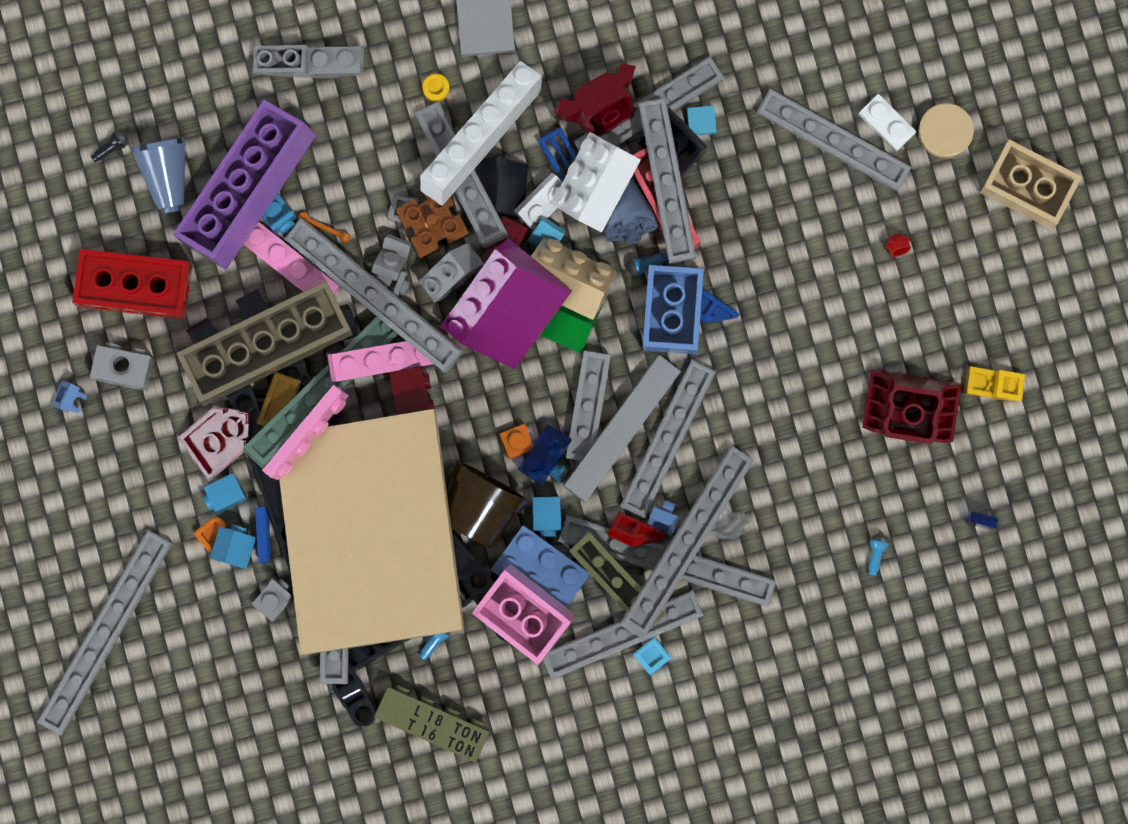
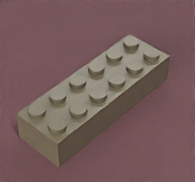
M325 281L176 354L199 402L206 406L353 334L328 282Z

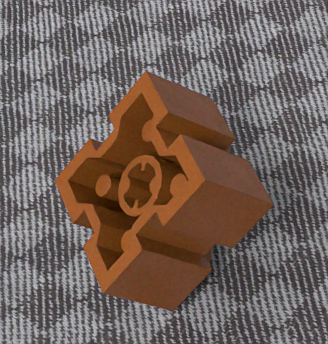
M425 194L426 202L418 205L416 200H413L395 209L405 231L412 229L415 234L414 237L410 238V241L420 261L439 252L438 244L446 240L449 246L469 237V233L460 215L458 214L453 217L450 209L454 208L451 197L442 206Z

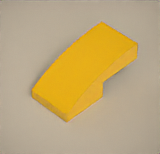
M972 366L966 367L963 394L1021 402L1025 374L1003 370L994 371Z

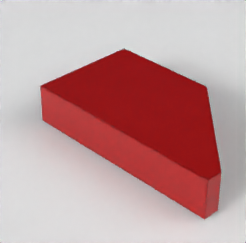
M619 512L607 536L635 547L662 541L665 532Z

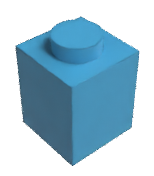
M234 473L204 487L206 495L202 496L209 511L214 509L217 514L248 500Z
M533 497L534 533H539V537H556V532H561L560 497Z
M231 525L230 529L219 527L210 559L247 569L256 537L247 535L246 528Z

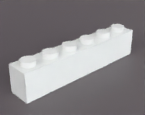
M520 61L421 174V192L443 206L541 92L542 75Z

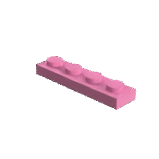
M260 222L257 223L243 244L302 292L325 281L328 282L334 295L340 288L338 284Z
M407 341L328 354L332 382L434 364Z
M333 385L262 471L276 480L287 476L293 468L292 463L298 456H303L309 450L311 440L316 435L318 436L325 431L328 426L327 421L333 414H338L346 405L345 400L349 395L341 388Z

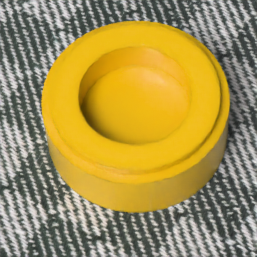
M441 74L427 76L422 85L425 97L432 102L443 101L450 91L448 80Z

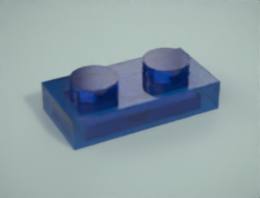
M547 424L518 468V471L543 485L572 439Z

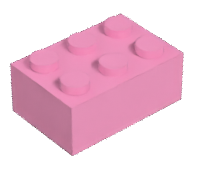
M509 565L502 572L472 612L473 615L537 665L546 657L577 616L513 565Z

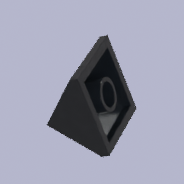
M669 107L667 109L680 176L682 177L706 154L707 145ZM645 136L638 143L643 149L647 148Z
M503 157L482 159L474 170L498 216L519 218L514 210L526 197L528 165Z

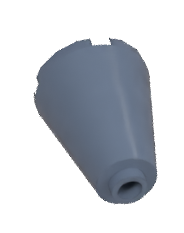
M184 137L131 147L132 154L157 209L163 208L164 214L180 211L179 205L184 204L186 143Z

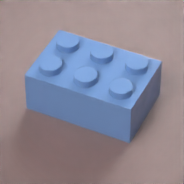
M649 265L643 351L698 355L704 269Z
M524 525L491 569V572L499 577L509 565H513L565 607L570 605L590 577V573Z

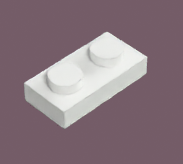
M879 94L858 114L895 152L916 134V131Z
M553 173L514 210L530 230L535 228L542 217L547 219L557 209L551 203L562 182Z

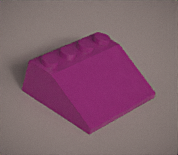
M508 238L493 251L440 327L462 345L515 369L571 294L572 290Z

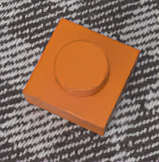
M525 424L500 433L509 460L535 450Z

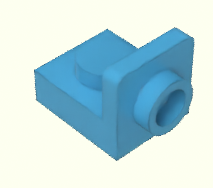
M279 194L276 195L262 216L275 235L280 232L285 234L290 231L295 225L294 221L297 220L294 212L287 206Z

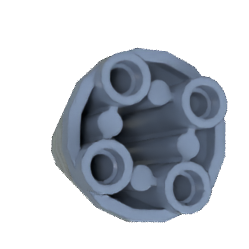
M631 177L603 229L607 242L626 241V244H635L642 240L641 236L658 228L656 216L633 177Z

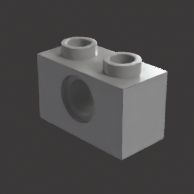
M466 243L448 252L418 282L433 302L436 303L454 294L484 263L470 244Z
M105 343V347L97 345L90 374L91 379L143 391L148 390L154 359L148 356V351L138 348H132L131 352L121 350L122 346L113 343ZM122 359H127L129 361V368L125 372H117V363Z

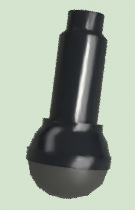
M122 131L113 132L110 139H108L109 141L94 152L91 156L92 160L96 163L114 150L124 149L128 144L127 135Z

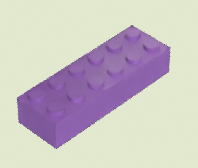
M263 100L173 235L185 246L227 270L316 137V134L301 120Z

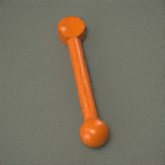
M302 212L298 216V219L304 218L310 224L340 237L342 242L350 240L348 232L342 233L310 218L306 212Z

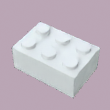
M589 132L587 138L582 142L574 162L568 168L567 175L560 188L556 191L555 198L551 204L574 219L602 232L641 159Z

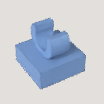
M62 381L51 406L68 413L69 411L80 413L81 409L74 406V400L77 397L86 400L87 396L84 393L78 392L80 387Z
M665 500L662 510L653 507L647 524L664 531L666 535L672 537L679 516L672 514L675 504Z

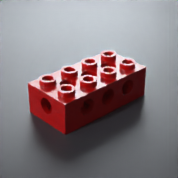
M80 249L72 303L78 308L186 320L192 265L189 261ZM111 276L110 284L106 287H100L102 278ZM133 279L139 280L138 286L135 289L127 290L129 281ZM160 282L166 283L163 292L154 293L156 284Z

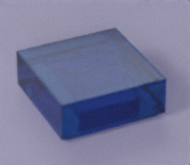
M977 512L968 514L966 520L968 525L988 530L996 529L998 522L997 517Z

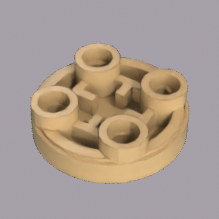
M942 103L933 106L924 114L919 124L918 137L923 147L932 155L952 159L967 149L973 138L974 126L971 117L963 108L951 103Z

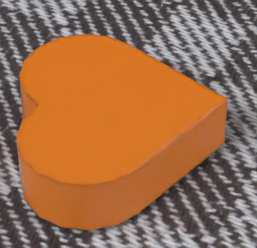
M218 517L209 519L193 532L210 553L212 552L219 527L227 528L226 522Z

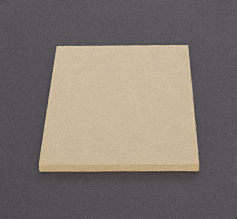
M431 409L327 427L322 434L316 435L311 440L309 450L303 456H298L295 459L289 474L279 479L301 655L464 631L436 410Z

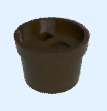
M456 460L450 474L453 478L447 488L451 528L476 542L493 548L516 513L520 514L529 500L490 475Z

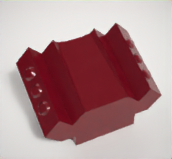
M621 63L615 74L605 72L576 89L572 100L561 99L556 105L554 119L579 123L587 134L591 132L601 137L633 118L636 109L631 103L633 97L627 89L632 81L636 66Z
M873 369L870 372L862 428L882 433L885 437L926 444L953 442L962 384L952 380L941 381L934 377H920L902 372Z

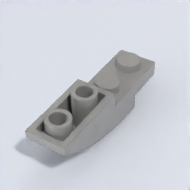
M307 45L254 46L253 73L295 78H340V76L363 75L364 48L361 46L308 47Z

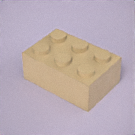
M1009 139L1004 145L980 193L1053 230L1058 225L1082 176Z
M545 237L531 255L535 261L572 290L562 306L593 320L606 300L618 272L606 263L591 260L584 253L576 250L572 251L562 246L559 241Z

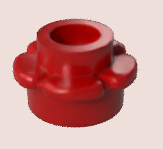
M902 233L890 236L888 243L885 245L886 251H889L892 257L906 254L911 250L909 244L911 241L910 237L903 236Z

